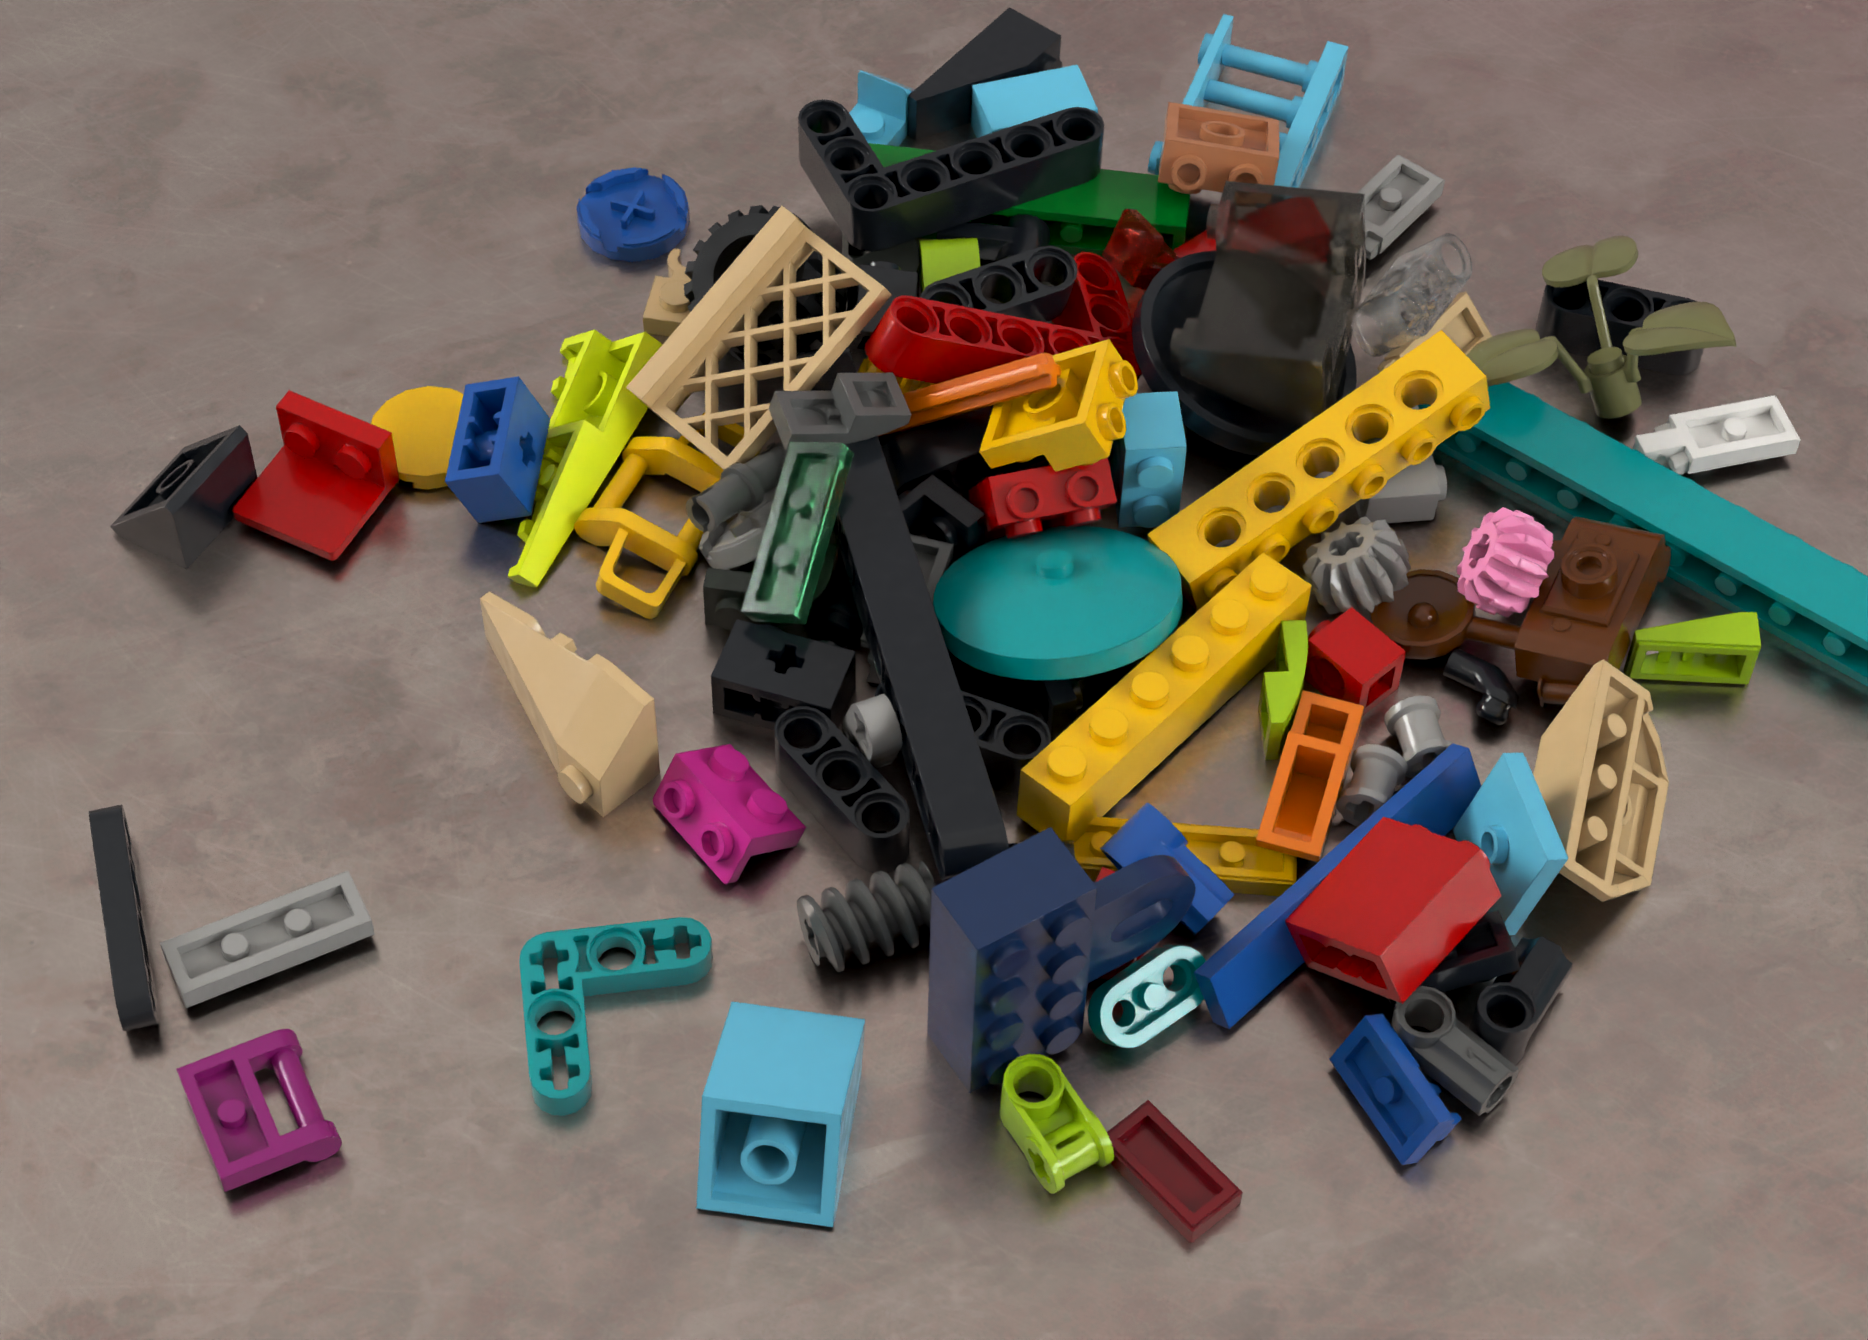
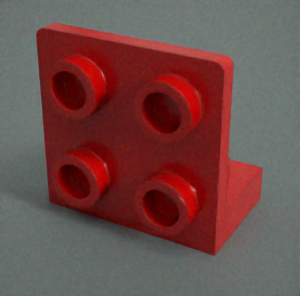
M289 390L276 405L284 446L233 507L235 520L334 561L338 559L399 481L392 432Z

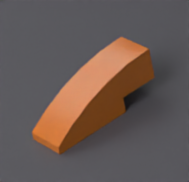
M1302 691L1291 731L1288 732L1255 846L1319 862L1336 812L1337 800L1342 792L1357 743L1364 706Z

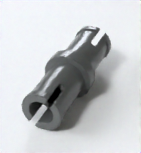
M774 442L746 463H734L724 469L719 481L697 496H692L686 502V510L691 522L702 532H712L718 525L740 510L750 511L756 508L764 500L765 493L797 473L798 465L793 452L785 451L783 443L778 442L775 444Z

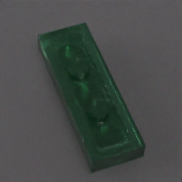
M790 442L741 610L753 621L806 624L854 453L843 443Z

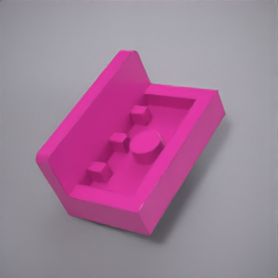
M731 744L676 753L653 797L654 806L724 884L738 881L751 856L795 847L806 829V826L787 807L786 801L765 783L749 765L747 758L735 750Z

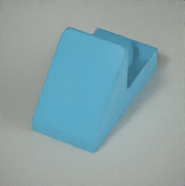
M860 70L858 73V103L849 114L868 143L899 146L908 135V95L915 89L888 78Z

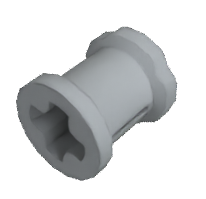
M1419 695L1401 700L1390 707L1384 717L1386 728L1390 734L1398 738L1403 752L1402 757L1408 765L1406 777L1414 778L1452 744L1451 741L1444 739L1438 723L1441 711L1436 699L1430 696Z
M1366 744L1358 747L1353 752L1350 762L1353 776L1349 788L1344 789L1339 794L1336 809L1342 814L1344 820L1356 827H1359L1393 796L1395 787L1405 780L1408 765L1398 752L1389 747L1378 744Z

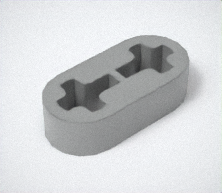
M881 694L851 704L842 722L843 734L876 769L892 764L902 748V734L896 713L888 697L885 694Z

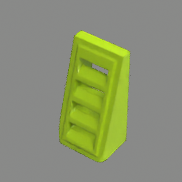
M1757 612L1730 613L1635 630L1624 666V674L1631 679L1749 684L1761 649ZM1647 651H1659L1655 654L1646 655Z

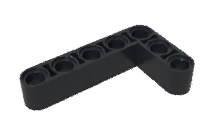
M822 99L806 104L799 112V161L847 241L859 250L874 252L1095 179L1101 170L1105 124L1102 117L1091 109L1083 107L1067 108L884 168L847 109L840 103Z

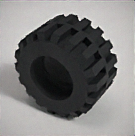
M763 205L751 206L747 215L737 210L728 214L729 222L723 226L716 222L708 229L712 235L706 242L698 241L693 249L698 256L695 261H688L685 274L691 279L690 282L684 284V295L691 302L687 306L690 312L780 207L773 206L768 212ZM799 218V220H800L808 229H810V228L808 227V225H807L801 218ZM813 251L796 271V282L823 277L822 256L816 251ZM835 267V275L843 273ZM845 288L835 289L836 302L844 300ZM823 292L796 297V321L823 316ZM783 300L772 301L758 316L757 328L783 323ZM836 306V313H840V309ZM823 330L796 335V352L811 350L809 345L816 339L822 343ZM783 338L757 342V366L768 365L771 359L775 363L783 362ZM744 345L731 347L728 352L744 363Z

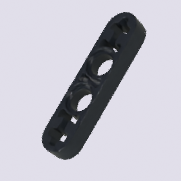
M123 805L89 811V822L113 990L123 1031L157 1025L158 1015L133 848Z

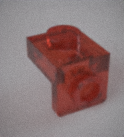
M1124 209L1102 254L1132 287H1138L1146 291L1160 270L1180 258L1164 242L1163 236L1136 209Z

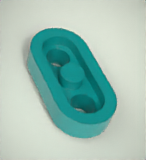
M1161 945L1103 983L1092 995L1088 1006V1021L1094 1035L1103 1043L1111 1046L1134 1048L1146 1043L1195 1009L1204 1000L1194 971L1206 962L1205 958L1197 950L1189 946ZM1170 967L1174 978L1171 986L1166 988L1163 982V975L1165 970ZM1120 1002L1123 1007V1015L1116 1024L1112 1018V1011L1114 1005Z

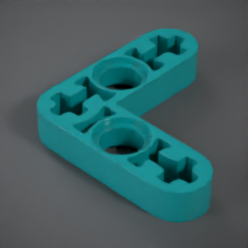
M677 917L551 931L535 935L525 943L520 953L519 963L528 1070L534 1102L542 1111L551 1115H569L583 1108L591 1097L592 1076L584 997L682 986L698 982L707 975L712 967L713 960L712 938L709 930L701 922L692 918ZM688 943L690 958L677 959L675 945ZM653 945L655 963L647 964L646 946ZM614 947L626 948L635 955L632 964L620 970L607 969L598 962V959L603 952ZM557 958L559 989L551 988L546 990L543 969L545 959ZM552 1011H563L574 1018L571 1028L558 1035L542 1032L537 1027V1023L542 1016ZM565 1056L569 1078L568 1088L555 1090L552 1057Z

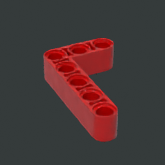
M1081 252L1074 257L1078 269L1077 277L1065 310L1060 316L1052 320L1053 324L901 295L894 298L865 344V352L868 359L876 368L884 373H894L896 377L938 384L1044 352L1056 355L1109 339L1121 358L1132 365L1137 381L1142 375L1133 349V320L1119 276L1115 268L1106 259L1091 252Z

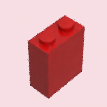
M1383 816L1287 917L1285 923L1307 967L1403 1004L1498 901L1501 893L1490 871V861L1477 845L1466 840L1459 842L1432 833L1427 828L1418 824L1411 826Z

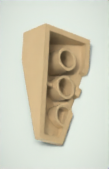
M489 591L480 598L485 636L554 765L562 788L575 802L581 804L585 801L602 817H605L660 774L654 698L611 661L599 654L594 655L588 661L575 653L577 648L574 640L561 632L552 639L547 638L540 624L533 616Z

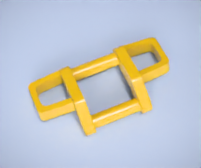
M736 423L718 426V438L736 447L744 438V427ZM705 429L696 430L703 437L705 436ZM681 436L678 440L673 437H633L622 452L624 462L593 507L583 510L574 524V529L580 538L595 546H610L599 571L596 582L597 591L647 619H653L659 614L680 578L688 575L698 560L696 550L700 545L704 532L696 528L690 518H688L679 534L675 536L621 507L643 475H664L666 473L700 492H703L721 479V473L724 470L708 456L694 449V445L684 436ZM623 548L668 571L655 592L646 593L614 574L613 570Z

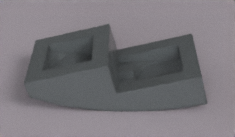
M837 373L831 391H775L769 406V411L785 451L823 449L870 439L907 425L912 416L894 373Z

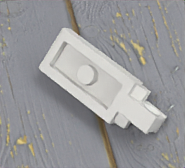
M1774 395L1669 415L1667 423L1655 427V432L1636 435L1632 449L1638 450L1651 460L1671 469L1677 474L1683 475L1686 472L1691 474L1796 454L1801 439L1778 398Z

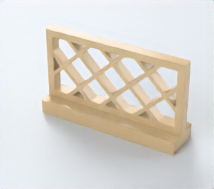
M781 206L626 388L723 470L734 463L744 464L757 454L777 430L769 411L770 403L757 405V381L783 376L784 391H810L892 295L883 285L808 229L789 210ZM813 251H816L822 256L823 277L796 282V271ZM835 267L843 273L835 275ZM860 285L868 292L853 310L836 313L835 289ZM823 292V316L796 321V297ZM783 300V323L757 328L758 316L772 301ZM823 330V345L815 355L797 359L796 335ZM783 338V362L757 366V342ZM744 345V369L719 373V361L731 347ZM744 383V408L718 412L719 388ZM705 390V415L681 419L675 414L693 392ZM744 422V438L726 456L718 449V426ZM705 429V438L696 430Z

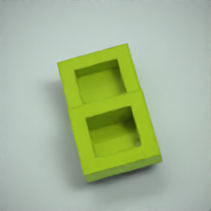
M1306 620L1281 621L1275 657L1277 671L1264 672L1258 713L1265 760H1276L1281 755L1299 705L1308 655Z

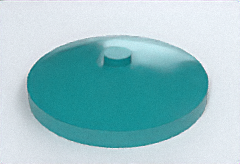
M1054 526L1044 527L1042 532L1007 539L1006 535L987 542L963 555L941 576L934 591L933 607L947 649L964 663L979 670L1003 677L1024 680H1065L1117 669L1142 658L1156 649L1177 627L1182 615L1183 599L1181 576L1176 564L1167 553L1161 551L1151 542L1126 532L1108 528Z

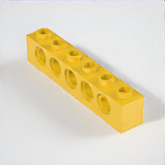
M1440 330L1148 533L1149 542L1167 553L1174 561L1181 576L1182 595L1198 611L1260 554L1264 552L1279 563L1287 555L1290 548L1310 534H1318L1328 529L1336 521L1340 513L1360 499H1369L1378 494L1390 478L1409 465H1417L1425 461L1434 452L1436 447L1458 431H1466L1475 426L1482 419L1485 412L1490 409L1486 375ZM1421 404L1431 405L1425 409H1412ZM1371 438L1382 439L1379 442L1373 444L1363 443L1364 441ZM1322 472H1334L1325 478L1314 477ZM1273 506H1285L1277 512H1264ZM1224 540H1236L1227 547H1215Z

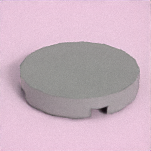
M794 483L778 484L764 494L762 503L753 510H740L738 512L739 516L727 524L724 521L714 531L704 532L699 549L708 564L715 569L727 570L746 564L768 553L802 528L812 516L815 504L802 485L796 487Z

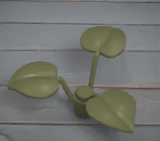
M1613 236L1598 241L1594 246L1581 245L1562 251L1550 258L1542 268L1544 282L1553 287H1569L1587 281L1601 349L1588 356V365L1584 372L1556 337L1548 336L1540 339L1539 333L1534 329H1521L1490 337L1476 345L1466 356L1486 375L1488 386L1514 381L1540 372L1552 365L1558 357L1577 381L1580 393L1590 392L1597 416L1601 418H1617L1632 413L1642 403L1637 382L1641 380L1638 369L1639 356L1712 347H1736V340L1733 331L1717 306L1708 302H1689L1658 310L1645 318L1643 327L1632 329L1623 341L1627 356L1622 354L1620 348L1613 347L1598 278L1622 274L1631 269L1638 258V249L1632 238L1628 236Z

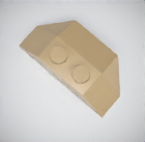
M1604 659L1593 665L1541 736L1533 774L1568 856V860L1559 873L1602 902L1651 885L1669 785L1660 738L1649 715V712L1653 710L1650 692Z

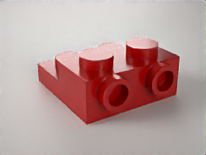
M1108 458L1101 459L1091 465H1079L1056 472L1051 465L991 476L968 492L970 503L985 513L987 530L993 531L1005 528L1007 539L1042 532L1041 521L1064 517L1066 527L1102 520L1100 510L1117 503Z

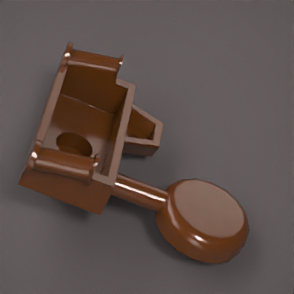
M1575 516L1569 523L1562 540H1553L1551 549L1554 551V558L1549 563L1546 572L1549 577L1542 581L1539 587V596L1534 598L1521 626L1475 616V604L1466 600L1465 596L1458 592V577L1440 570L1426 569L1409 571L1406 574L1408 585L1403 589L1393 591L1394 601L1381 602L1375 605L1373 612L1369 611L1370 621L1406 651V659L1428 660L1442 657L1452 652L1455 648H1459L1466 639L1515 650L1516 676L1538 682V696L1541 707L1545 708L1548 704L1565 705L1595 663L1604 659L1618 670L1620 669L1632 642L1634 632L1639 626L1657 583L1663 582L1666 578L1671 560V547L1665 546V535Z

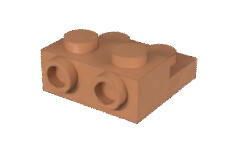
M1168 102L1158 182L1166 183L1170 189L1184 194H1197L1203 189L1224 193L1226 198L1240 203H1254L1258 199L1271 201L1279 163V120Z

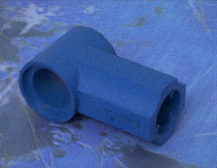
M1146 802L1100 849L1118 870L1150 856L1168 855L1175 858L1195 883L1193 902L1180 921L1195 936L1235 894L1207 865L1203 864L1186 847L1188 841L1160 811Z

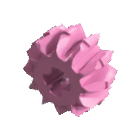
M1502 507L1495 513L1489 512L1483 517L1480 528L1472 530L1468 545L1462 548L1464 551L1463 560L1457 566V574L1460 575L1457 582L1458 592L1463 594L1466 600L1476 604V608L1492 615L1497 613L1508 618L1515 612L1521 614L1527 608L1530 598L1539 596V587L1542 581L1549 577L1546 572L1549 563L1554 558V551L1551 549L1553 533L1545 529L1541 523L1534 521V517L1519 510L1511 511Z

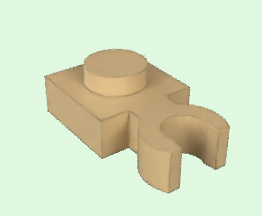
M676 248L669 253L667 259L669 277L655 276L643 314V329L648 334L670 337L690 313L687 306L691 302L684 295V284L690 282L691 279L685 274L686 267L681 264V249Z

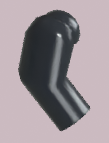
M1459 648L1454 649L1447 661L1443 675L1483 694L1481 700L1476 705L1478 716L1497 725L1507 722L1511 708H1517L1519 696L1505 673L1499 667Z

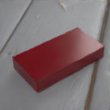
M1149 1100L1107 1131L1114 1150V1160L1110 1164L1190 1244L1241 1204L1243 1192Z

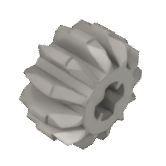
M1365 516L1351 525L1341 522L1339 529L1333 532H1322L1321 542L1311 545L1306 549L1308 560L1302 566L1306 574L1305 581L1312 585L1311 593L1315 594L1319 604L1324 606L1328 614L1344 613L1351 607L1357 612L1367 609L1372 613L1375 605L1381 602L1394 601L1393 591L1403 589L1408 585L1406 574L1411 569L1408 561L1409 553L1403 540L1398 538L1386 520H1376L1371 523Z

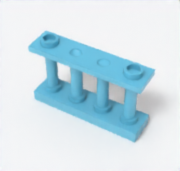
M1223 14L1215 33H1206L1202 40L1198 55V65L1200 66L1182 104L1206 108L1208 102H1213L1286 122V128H1289L1288 134L1279 132V163L1271 200L1297 193L1343 86L1349 46L1327 41L1319 62L1310 60L1307 65L1231 45L1234 16ZM1227 66L1302 86V92L1305 94L1304 97L1294 96L1293 100H1288L1218 80L1224 67ZM1156 141L1152 148L1148 163V173L1159 174V162L1163 146L1161 141ZM1258 199L1256 202L1264 204L1270 200Z

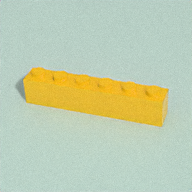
M1264 552L1260 554L1021 769L1016 815L1038 832L1040 829L1046 830L1051 827L1061 841L1073 840V843L1076 842L1087 831L1088 824L1095 817H1103L1276 657L1281 621L1305 620L1312 585Z

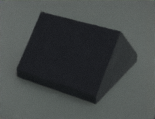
M238 425L184 447L110 527L119 536L188 569L234 518L233 507L257 479L247 432Z

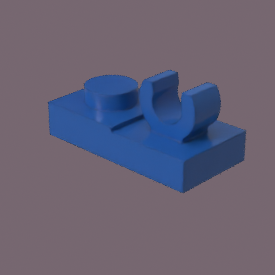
M1384 1014L1364 1016L1330 1057V1061L1402 1165L1418 1163L1434 1143L1445 1139L1461 1120L1457 1112L1450 1113L1438 1096L1442 1090L1438 1085L1427 1081L1418 1068L1419 1064Z

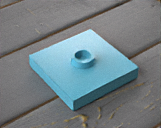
M1523 752L1503 753L1453 829L1457 841L1466 840L1472 842L1487 855L1491 864L1490 871L1501 893V897L1487 913L1499 910L1509 935H1515L1568 860L1567 853Z

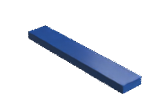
M1452 743L1194 971L1213 1023L1230 1029L1305 962L1285 920L1383 816L1411 826L1414 824L1421 825L1432 833L1445 836L1456 826L1481 788L1469 748Z

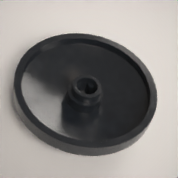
M1204 251L1181 257L1169 263L1153 278L1134 312L1132 322L1133 349L1140 371L1152 392L1177 391L1183 424L1203 438L1227 449L1260 456L1356 389L1357 369L1355 356L1347 334L1338 318L1328 305L1305 283L1284 269L1262 259L1230 251Z

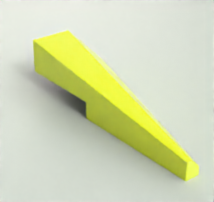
M594 329L564 339L560 353L568 360L565 377L559 376L554 379L551 393L558 399V403L549 423L536 489V503L532 520L525 519L520 522L517 536L526 544L518 563L510 568L508 577L516 583L533 588L538 587L573 531L575 522L591 502L648 410V407L626 388L663 345L648 333L642 332L612 342Z

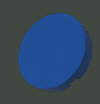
M636 167L613 170L594 179L586 187V195L581 201L579 198L576 207L580 235L593 251L609 259L626 262L651 260L672 251L685 237L690 222L686 193L673 178L662 174L661 179L657 176L649 175L648 169Z

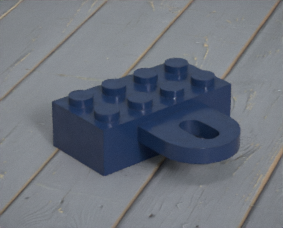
M1050 827L931 888L927 1034L969 1093L988 1083L992 1085L1003 1083L1004 1073L1008 1065L1017 1057L1026 1054L1042 1055L1046 1052L1048 1054H1056L1072 1045L1079 1035L1083 1033L1087 984L1143 954L1168 935L1190 908L1195 896V883L1180 863L1168 855H1155L1138 860L1093 883Z

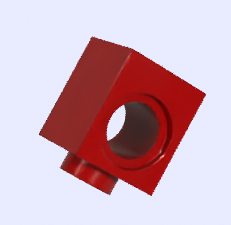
M1351 607L1332 622L1330 620L1322 621L1308 635V655L1304 679L1324 696L1364 706V716L1398 689L1406 651Z

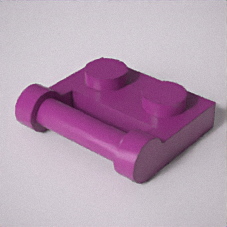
M276 1030L176 1069L224 1192L304 1160L308 1162L325 1160L338 1152L342 1146V1140L333 1122L325 1120L299 1058L303 1050L293 1030ZM264 1068L274 1070L298 1126V1129L281 1136L254 1075V1072Z

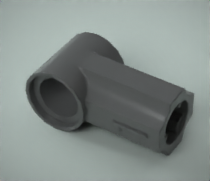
M1419 986L1403 1004L1396 1001L1391 1026L1419 1064L1418 1068L1420 1071L1427 1073L1478 1116L1484 1112L1488 1114L1503 1099L1505 1093L1515 1082L1519 1068L1457 1020L1453 1003L1443 992L1432 987ZM1411 1026L1424 1027L1430 1030L1431 1032H1418L1412 1029Z

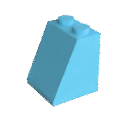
M731 1002L702 1095L696 1209L827 1227L834 1226L861 1078L865 1019Z

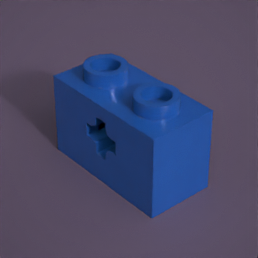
M519 376L465 385L445 483L477 523L532 515L550 417Z

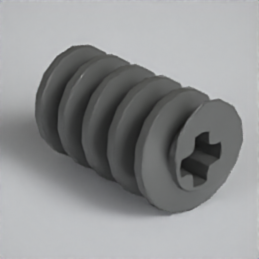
M920 861L918 872L910 864H900L895 869L894 881L886 872H875L871 876L869 888L861 880H851L846 884L845 898L838 889L834 887L826 888L821 894L820 906L813 897L809 895L801 896L797 900L799 922L809 954L814 963L819 966L820 959L826 957L838 973L845 970V951L851 949L862 965L867 964L870 961L869 943L874 941L878 943L887 957L894 955V935L898 933L902 934L912 949L918 947L919 926L925 925L930 931L931 888L936 886L926 864Z

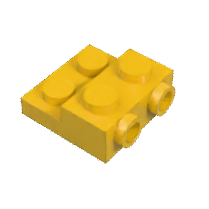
M1109 339L1052 355L1055 364L1060 365L1061 376L1057 378V385L1054 388L993 406L979 453L991 469L1015 462H1027L1037 456L1044 455L1056 472L1079 465H1091L1109 457L1113 440L1123 438L1126 433V421L1122 412L1125 398L1135 396L1138 390L1137 376L1132 365L1121 358Z

